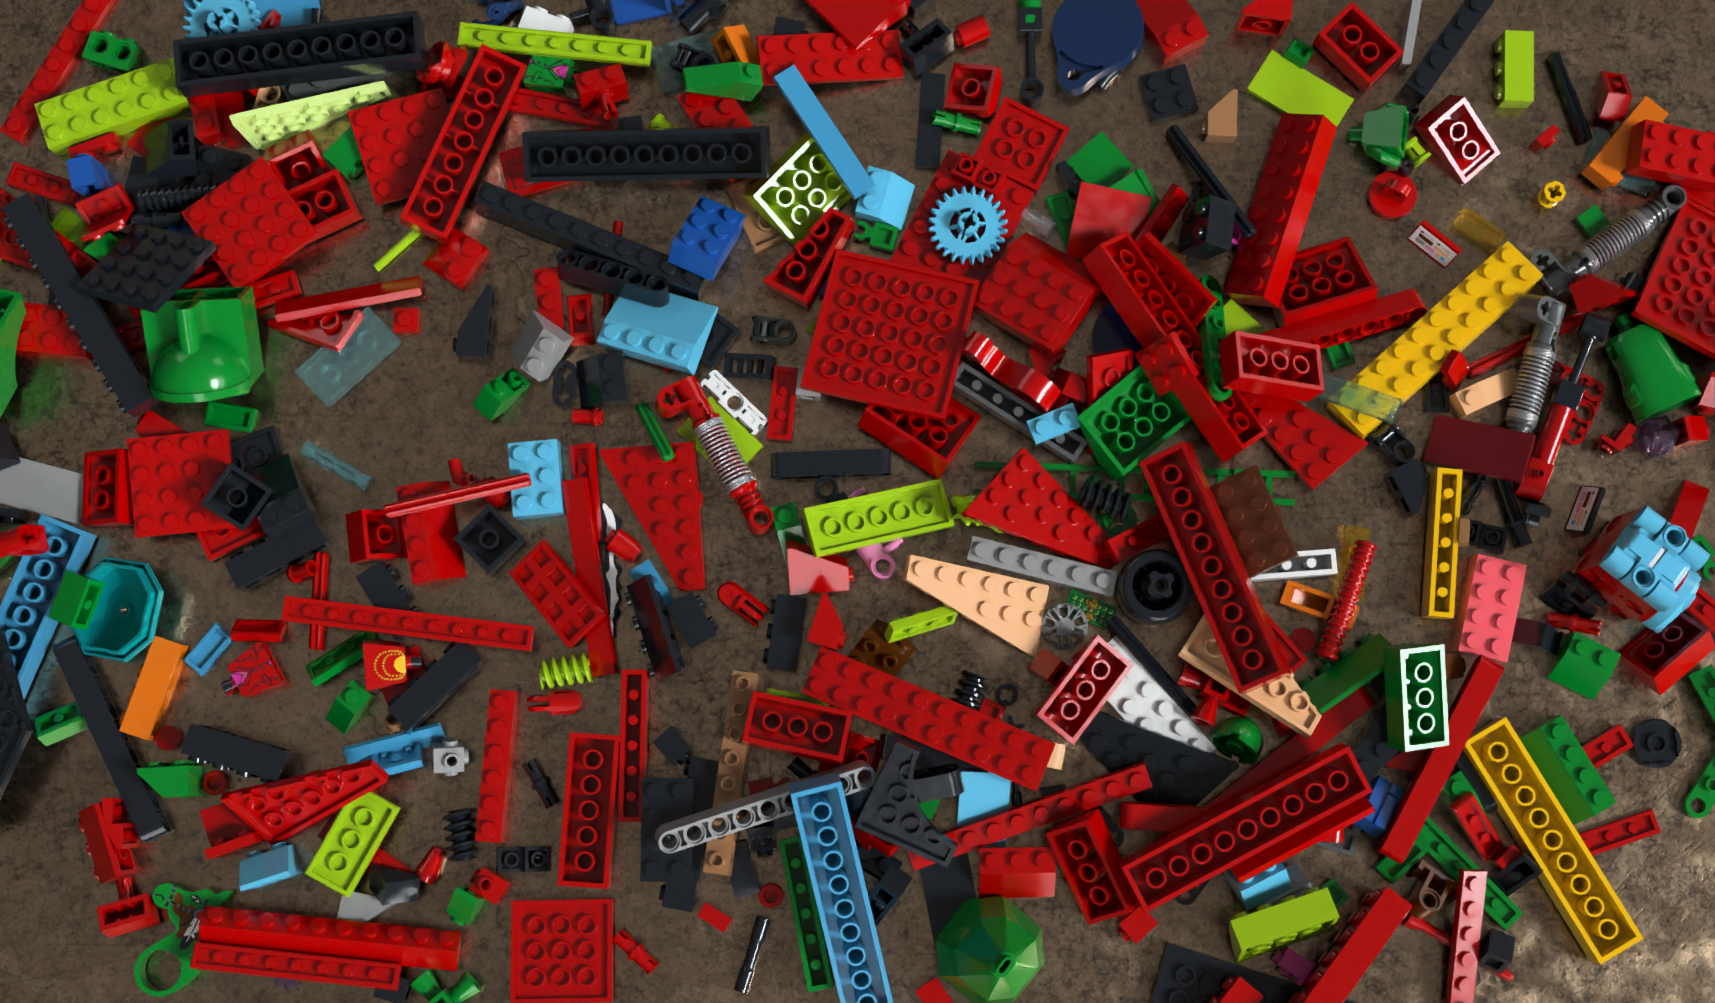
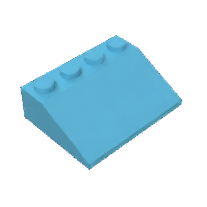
M669 293V303L663 307H653L618 297L604 320L597 342L605 350L611 352L622 351L625 356L689 375H695L718 307Z

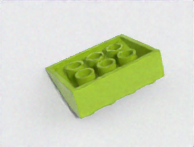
M808 131L771 166V176L759 178L743 194L755 210L793 246L810 232V228L830 207L839 210L852 197Z
M1319 886L1305 891L1306 895L1296 898L1295 895H1290L1281 899V903L1272 906L1271 903H1267L1257 907V912L1248 914L1247 911L1232 916L1233 920L1229 922L1228 927L1235 963L1237 964L1278 950L1279 948L1281 949L1285 946L1287 947L1331 932L1340 916L1328 887L1320 890Z

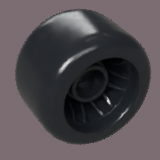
M1163 549L1145 550L1133 556L1121 568L1116 581V596L1122 610L1134 621L1149 626L1163 625L1181 616L1189 607L1194 594V588L1181 558ZM1157 571L1160 574L1171 573L1174 576V581L1171 583L1173 593L1170 597L1154 598L1148 594L1146 582L1151 572ZM1157 581L1156 584L1158 585L1159 590H1162V583Z

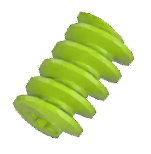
M584 652L580 653L578 660L574 653H571L569 661L565 659L564 655H561L560 662L558 663L554 656H551L550 664H547L545 659L541 658L539 678L542 690L545 688V683H547L549 688H554L555 681L560 687H563L565 679L569 685L574 684L575 678L579 684H583L585 676L589 682L593 681L590 660L586 658Z

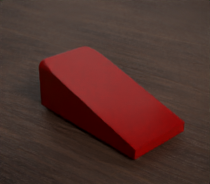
M591 293L567 296L569 335L574 337L571 346L594 345L595 329Z

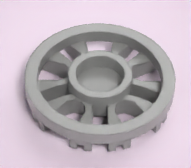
M1059 603L1053 605L1045 612L1041 629L1044 638L1049 644L1058 649L1075 648L1085 639L1088 631V621L1086 615L1078 606L1071 603ZM1067 607V615L1062 616L1059 608ZM1074 609L1077 612L1074 615V617L1071 618L1069 616ZM1052 611L1058 615L1059 618L1057 620L1051 614ZM1082 617L1084 624L1077 625L1074 623V620ZM1047 618L1055 622L1053 626H1045ZM1055 629L1056 632L1047 634V631ZM1074 629H1082L1083 633L1074 631ZM1075 634L1079 639L1072 642L1070 635ZM1056 635L1061 637L1059 643L1053 641L1052 638ZM1068 636V644H1064L1063 637Z

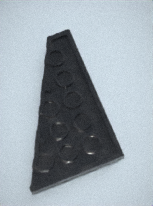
M1099 711L1079 737L1083 744L1110 772L1144 762L1152 788L1132 794L1139 802L1197 806L1239 768V764L1236 761L1228 760L1210 751H1204L1194 745L1164 736L1157 731L1148 730L1146 727L1116 718L1103 711Z

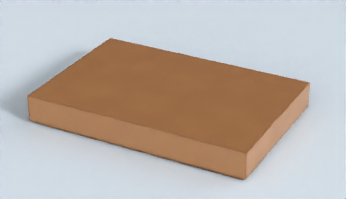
M747 178L725 188L734 210L746 215L743 230L754 254H757L787 241V239L763 218L743 196L759 179Z

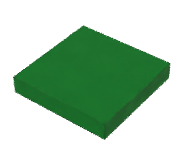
M1102 131L1067 160L1068 166L1073 167L1076 177L1080 181L1084 180L1086 183L1110 187L1117 183L1134 167Z

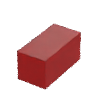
M707 901L697 915L723 933L733 919Z

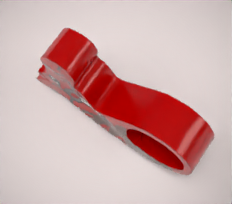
M973 330L970 336L966 337L965 343L961 347L963 351L961 358L976 367L986 377L1044 414L1048 413L1061 394L1060 389L1052 381L1035 369L1005 356L982 333Z

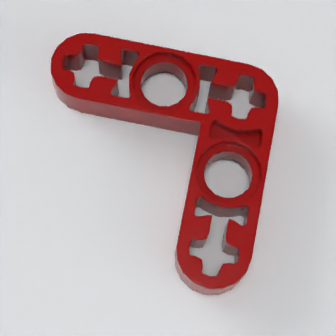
M1556 360L1553 361L1554 364L1551 371L1556 374L1561 370L1562 373L1558 377L1550 373L1551 377H1549L1548 385L1554 388L1557 382L1564 379L1565 375H1570L1573 369ZM1583 373L1580 376L1578 385H1582L1585 388L1594 386V391L1597 394L1591 397L1589 396L1590 391L1585 389L1579 407L1587 409L1588 417L1583 420L1577 416L1576 411L1573 413L1562 441L1563 444L1570 447L1580 444L1585 439L1605 394L1604 385L1600 381ZM1576 424L1583 425V427H1577L1575 435L1578 438L1570 440L1571 435L1567 432L1572 431Z

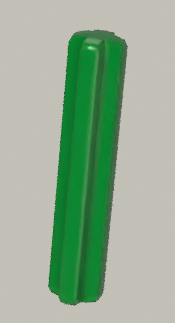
M646 402L637 404L635 407L636 412L662 461L668 462L675 457L673 450Z

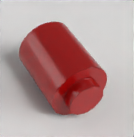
M982 14L955 25V31L952 32L957 46L961 44L963 48L991 37L988 24Z

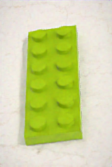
M942 478L801 510L814 559L955 526Z

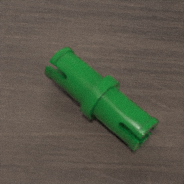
M938 109L933 111L932 118L934 120H931L933 125L951 128L953 132H958L959 130L976 136L980 133V126L982 125L981 120L963 117L961 113L951 114Z

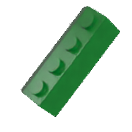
M1371 633L1363 636L1358 640L1359 646L1353 650L1348 647L1338 654L1340 660L1334 664L1330 661L1318 668L1320 672L1313 678L1309 675L1297 683L1302 692L1305 691L1310 702L1318 709L1320 714L1326 712L1384 671L1383 646H1391L1392 644L1380 633L1373 636Z
M1398 644L1383 646L1388 747L1407 752L1449 745L1444 644Z
M1562 715L1551 716L1518 736L1573 825L1591 818L1617 803Z

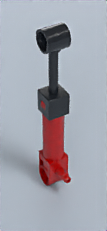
M1588 311L1585 313L1578 329V334L1585 337L1568 381L1561 379L1556 384L1549 402L1550 408L1531 453L1523 484L1517 483L1514 494L1537 503L1541 501L1555 465L1553 464L1573 413L1577 411L1586 389L1584 386L1578 385V381L1594 341L1601 343L1604 341L1612 320Z

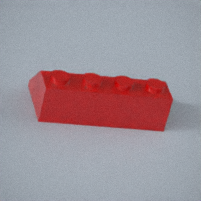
M450 481L419 482L395 488L398 501L451 490ZM454 504L400 515L413 585L420 587L467 577L462 547L453 539L459 534Z

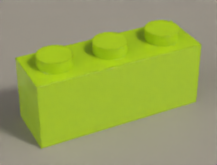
M1505 30L1495 41V53H1498V61L1495 64L1494 72L1495 76H1498V85L1495 87L1494 97L1498 99V107L1527 109L1534 101V31Z

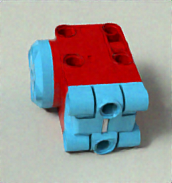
M1645 505L1643 508L1613 517L1599 536L1593 538L1582 552L1583 557L1571 572L1584 578L1583 582L1592 589H1598L1602 593L1601 596L1608 600L1606 606L1616 616L1624 620L1634 617L1647 628L1652 629L1655 633H1659L1694 601L1699 588V582L1701 581V577L1696 571L1706 563L1710 553L1692 539H1689L1682 527L1672 525L1648 505Z

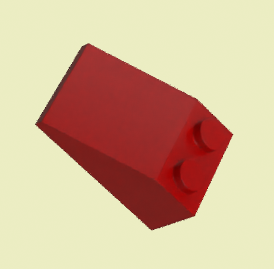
M1135 0L1143 15L1145 35L1162 65L1205 44L1209 33L1187 0Z
M1449 94L1414 125L1425 144L1462 184H1466L1500 154L1499 149L1464 96Z

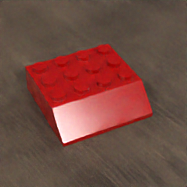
M1026 232L1011 242L978 290L973 309L978 315L1056 359L1102 290L1084 264L1072 257L1065 256V253Z

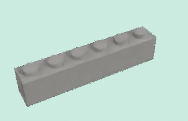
M976 536L971 538L965 562L1108 599L1113 596L1118 575L1116 571Z

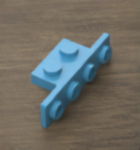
M434 723L418 727L410 735L403 731L343 747V754L348 764L373 759L389 775L423 767V749L431 747V743L442 742L443 739H446L441 724Z

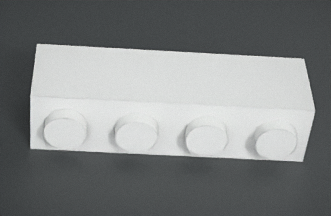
M1335 549L1297 551L1298 557L1251 578V582L1333 576L1338 573Z

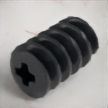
M1089 476L1083 483L1076 502L1083 498L1084 507L1092 502L1093 511L1101 506L1102 515L1110 510L1111 519L1119 514V522L1122 523L1131 505V494L1126 492L1121 497L1122 491L1120 488H1117L1112 493L1111 484H1108L1103 489L1102 480L1094 484V476Z
M962 670L961 674L966 679H958L957 681L962 689L955 688L953 691L959 698H951L950 700L971 709L981 708V704L976 699L985 698L980 689L989 688L984 683V680L988 679Z
M474 808L446 811L449 814L442 817L443 821L450 822L449 825L443 828L444 831L451 832L449 836L445 837V841L453 842L452 845L446 848V851L454 852L452 856L447 858V861L454 862L478 858L472 856V854L479 851V848L471 846L476 841L475 837L470 836L471 833L476 831V828L468 826V824L475 821V818L467 816V814L474 811Z

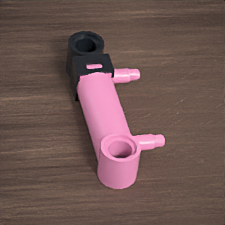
M830 476L820 477L814 485L815 496L822 503L863 496L867 493L865 487L862 486L848 496L844 491L839 494L837 481ZM823 484H830L834 490L830 495L825 496L820 493L819 489ZM903 539L887 542L883 546L882 544L855 549V551L876 579L887 580L893 576L895 571V562L889 553L903 543ZM880 561H886L890 565V570L887 573H879L876 570V564Z

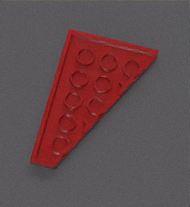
M696 442L671 443L670 446L675 457L668 462L662 461L654 445L600 450L602 459L679 590L706 589Z
M1024 447L1017 451L960 513L965 518L975 519L982 522L983 525L995 527L999 531L1014 537L1019 536L1030 540L1035 545L1045 546L1048 550L1061 555L1077 558L1082 563L1092 564L1108 570L1115 566L1104 544L1105 541L1111 538Z

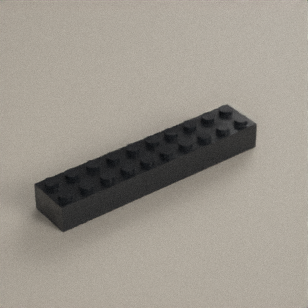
M417 11L173 40L176 87L185 97L427 68L424 25Z
M770 126L537 130L522 132L525 182L767 178L771 176Z

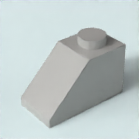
M354 890L350 898L342 895L337 919L370 922L396 904L383 906L373 893Z

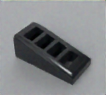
M725 353L723 377L773 381L774 366H776L777 358L773 355ZM734 359H738L737 372H733ZM744 360H747L746 373H743ZM754 361H757L756 373H753ZM764 362H766L765 374H763Z

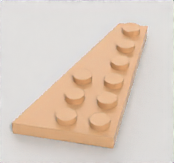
M908 555L903 580L938 599L947 607L961 613L965 618L1005 640L1009 645L1023 651L1032 659L1036 658L1049 585L920 556Z

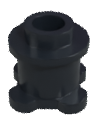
M1157 571L1151 572L1146 582L1148 594L1154 598L1170 597L1173 593L1171 583L1174 581V576L1171 573L1160 574ZM1157 581L1162 583V590L1156 588L1155 583Z

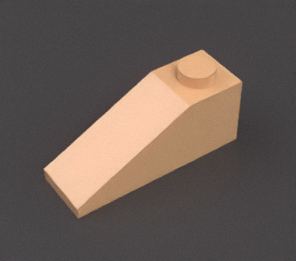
M1513 367L1451 395L1449 402L1457 418L1461 419L1513 395L1512 391L1515 390V382H1518L1516 378H1519L1515 368Z

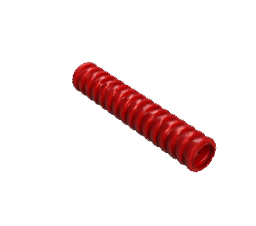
M1365 540L1355 541L1357 546L1352 550L1354 554L1350 555L1351 562L1347 564L1349 569L1345 570L1346 576L1342 578L1344 583L1340 584L1341 591L1337 592L1339 597L1334 600L1336 605L1332 606L1333 613L1329 614L1331 619L1327 620L1328 627L1324 628L1326 633L1321 637L1323 642H1319L1320 649L1316 651L1318 656L1331 661L1338 660L1337 653L1341 652L1339 647L1343 646L1344 642L1342 639L1346 638L1345 631L1349 629L1347 625L1351 624L1350 617L1354 615L1352 610L1357 607L1355 605V602L1359 601L1357 596L1362 593L1360 588L1364 587L1363 580L1367 579L1365 574L1369 573L1368 566L1372 564L1370 560L1375 556L1373 551L1377 550L1373 543Z

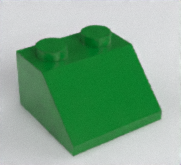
M1577 632L1567 633L1548 671L1546 679L1589 700H1593L1612 676L1621 654Z

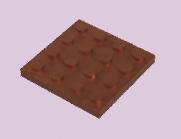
M1253 465L1210 486L1250 579L1299 556L1257 465Z

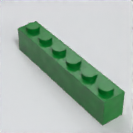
M800 835L780 839L778 841L808 993L833 988L834 980Z

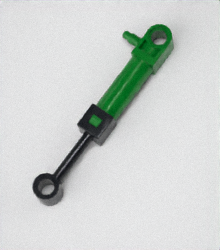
M1018 0L1017 38H1025L1026 79L1021 84L1018 97L1021 104L1028 108L1038 106L1042 101L1044 93L1043 83L1036 78L1035 38H1041L1043 31L1041 0ZM1027 89H1034L1037 95L1033 97L1028 96L1025 91Z

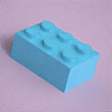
M558 439L508 443L510 476L529 473L532 481L529 487L511 490L513 517L517 520L567 516L561 481H564L561 443Z

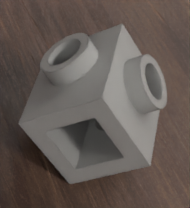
M446 738L442 742L431 743L433 773L455 776L458 775V772H464V764L469 763L468 748L464 749L462 741H458L456 738Z

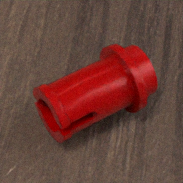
M595 407L594 409L573 408L572 410L573 424H594V426L603 424V409Z
M313 560L299 565L291 564L286 570V577L290 582L300 583L304 578L316 575L318 573V565Z

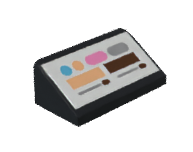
M1586 485L1579 488L1564 528L1567 532L1580 537L1590 534L1606 489Z

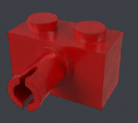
M620 63L573 75L575 92L581 110L600 106L604 119L610 120L609 113H611L612 119L618 116V110L614 102L628 99L627 81Z
M124 877L123 882H121V879L115 881L119 901L97 907L100 931L110 938L160 924L158 906L154 903L152 896L148 893L134 896L133 880L131 877Z

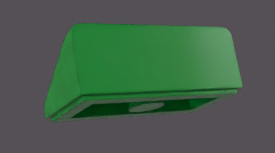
M76 701L34 718L37 738L45 746L89 729Z

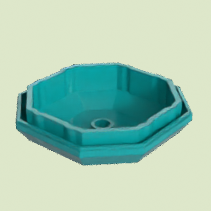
M105 557L85 573V575L105 583L88 629L70 628L85 655L128 662L154 640L164 591L148 563Z

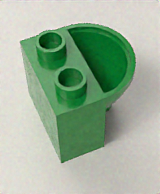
M253 286L178 289L157 313L141 309L152 379L150 389L151 395L155 399L173 403H194L244 395L251 391L250 387L264 372Z

